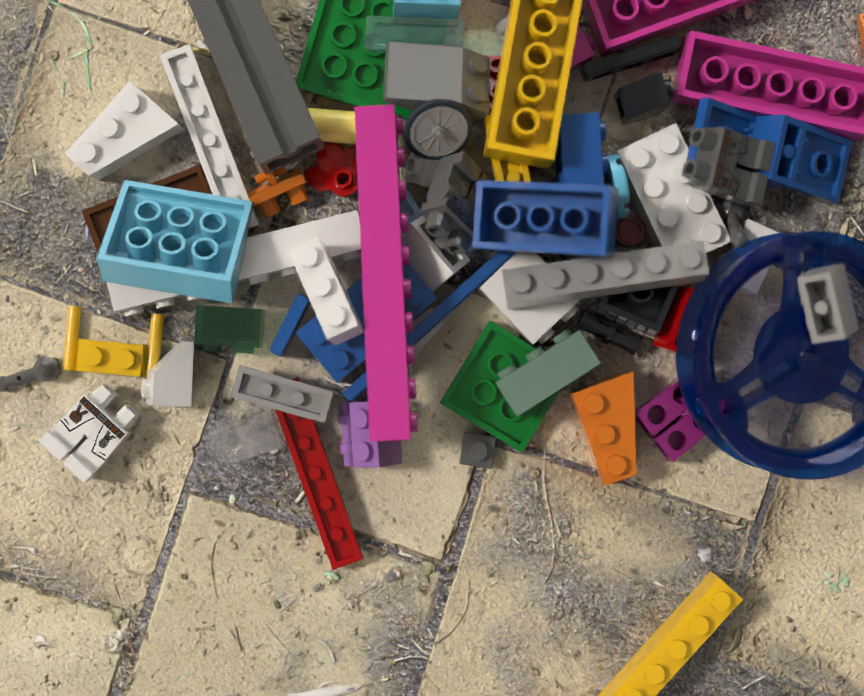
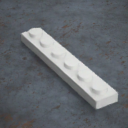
M188 44L161 54L160 58L212 194L250 201L249 194L192 46ZM252 208L248 230L260 226L254 208Z

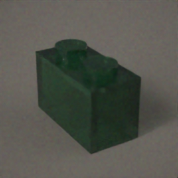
M196 305L194 344H203L202 351L222 352V346H235V353L254 354V348H263L265 310Z

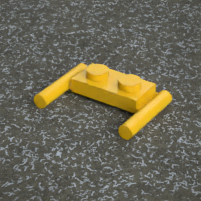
M68 306L63 370L147 377V372L160 361L164 314L151 313L149 344L142 345L79 339L82 307Z

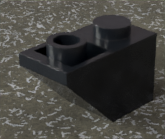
M662 71L621 87L616 91L614 98L622 125L660 115L671 104L670 99L673 98L672 87L668 79L664 80Z

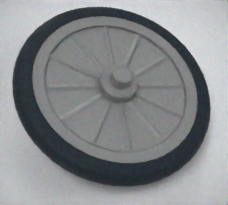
M450 99L426 101L417 106L408 116L404 125V140L408 148L415 155L427 160H440L445 156L459 153L467 145L472 135L473 122L471 115L463 105Z

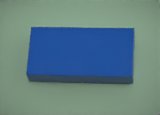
M301 294L296 295L269 349L271 353L284 357L311 303L309 298Z

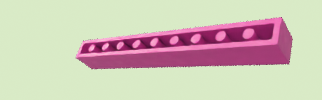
M394 104L357 106L354 109L370 441L411 440L412 433L418 432L417 412H411V399H416V379H410L409 366L415 365L414 345L408 346L407 332H413L412 312H406V299H412L411 279H405L404 266H410L409 246H403V233H408L409 231L408 214L401 211V200H407L406 180H400L399 167H405L404 147H398V135L404 134L403 114H397Z

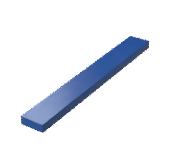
M498 251L415 326L413 332L407 334L408 346L418 343L517 252ZM367 371L342 393L349 402L354 401L367 389Z

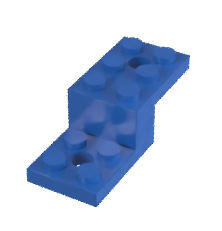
M710 97L700 98L694 129L726 127L758 140H768L776 143L770 171L751 172L767 175L766 187L787 188L826 203L839 204L852 146L851 140L786 114L756 116ZM689 146L687 160L696 159L698 148ZM817 160L821 162L819 171L817 169Z

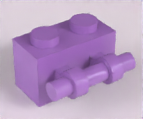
M368 401L340 402L341 415H338V425L342 426L343 443L339 445L340 454H343L344 466L380 468L401 464V440L370 441Z

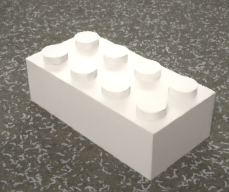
M676 123L617 150L615 153L621 157L617 165L622 164L625 168L630 197L640 218L646 225V231L654 248L704 241L705 251L708 253L731 242V238L710 194L701 189L689 187L690 180L682 176L683 166L687 160L689 149Z

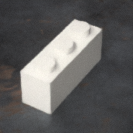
M316 236L289 249L288 253L327 340L337 346L364 333L363 326L328 249L322 240Z

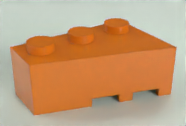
M625 371L568 392L601 483L607 486L637 475L634 371Z

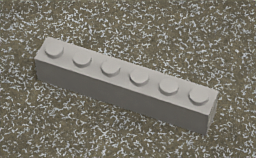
M704 241L615 253L614 257L594 256L502 270L509 310L704 282L709 275Z

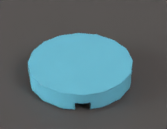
M616 153L607 155L608 174H604V183L619 189L616 218L618 220L627 218L630 214L629 208L624 209V204L629 203L630 193L625 168L622 164L617 165L621 157Z

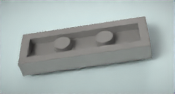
M239 365L230 397L326 423L334 391Z

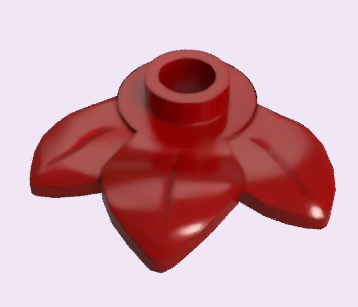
M323 142L325 149L317 152V162L319 165L305 170V179L319 192L332 191L339 197L354 195L358 191L356 144L351 145L344 151L336 143ZM349 177V181L346 184H339L341 178Z

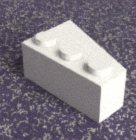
M129 81L67 150L65 155L87 175L99 181L132 162L139 155L148 150H153L160 146V143L186 130Z

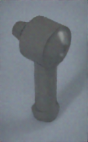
M725 199L722 201L713 200L723 223L727 225L732 245L736 248L746 246L748 237L743 232L739 222L743 214V207Z
M52 357L40 358L35 362L33 368L6 377L0 376V392H7L10 388L37 379L40 381H53L61 375V364Z

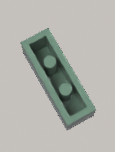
M569 328L552 338L555 344L544 350L540 346L525 355L526 363L518 368L513 363L497 373L500 379L494 383L516 416L521 415L601 364L580 330H576L573 333Z

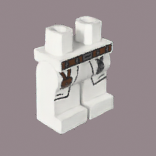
M107 384L101 385L92 393L84 394L66 415L38 440L59 461L66 459L63 464L83 483L91 481L97 476L125 441L135 432L132 427L140 417V414L128 404L124 405L117 414L113 412L108 406L118 395Z

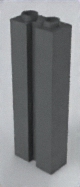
M188 0L257 162L265 175L325 149L260 1Z

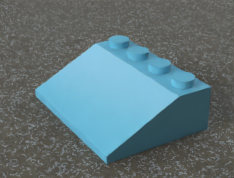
M124 180L97 256L102 281L233 303L241 273L253 201Z

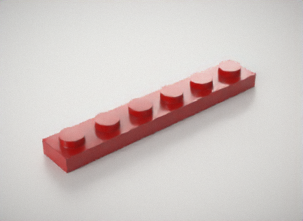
M299 377L292 379V380L300 381ZM275 409L332 570L362 560L364 557L315 421Z

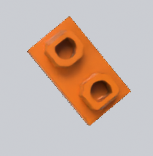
M282 167L267 175L262 172L254 176L258 185L265 181H270L248 191L249 200L253 201V206L257 205L265 218L281 211L275 196L281 193H287L292 205H297L308 199L304 185L306 180L301 168L279 178L276 176L287 172L286 167Z

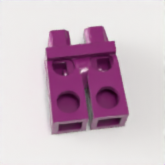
M699 368L687 375H679L673 382L635 408V420L644 432L651 436V441L667 461L675 462L714 427L723 422L724 420L721 416L732 405L720 391L708 400L701 391L713 382L704 368Z

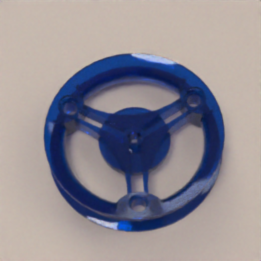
M826 231L787 232L761 236L748 241L743 248H734L722 256L709 268V275L706 280L698 282L684 308L676 339L675 356L679 387L687 409L699 429L715 446L730 457L770 473L799 480L832 478L864 466V371L849 358L848 338L812 344L810 331L806 323L804 306L801 305L797 280L801 272L806 273L811 269L844 263L846 273L852 276L864 289L863 241L848 235ZM802 251H803V254H804V260H803V262L801 261V253H802ZM771 265L783 270V290L779 311L766 320L759 330L754 345V359L732 379L725 383L719 382L715 369V347L718 330L727 307L742 286L760 271ZM845 374L861 383L856 393L840 384ZM759 378L762 384L741 397L738 390ZM833 393L852 403L851 418L853 425L841 435L817 446L801 449L780 447L767 443L747 431V411L773 396L791 403L808 404L819 401ZM724 399L725 407L720 413V403Z

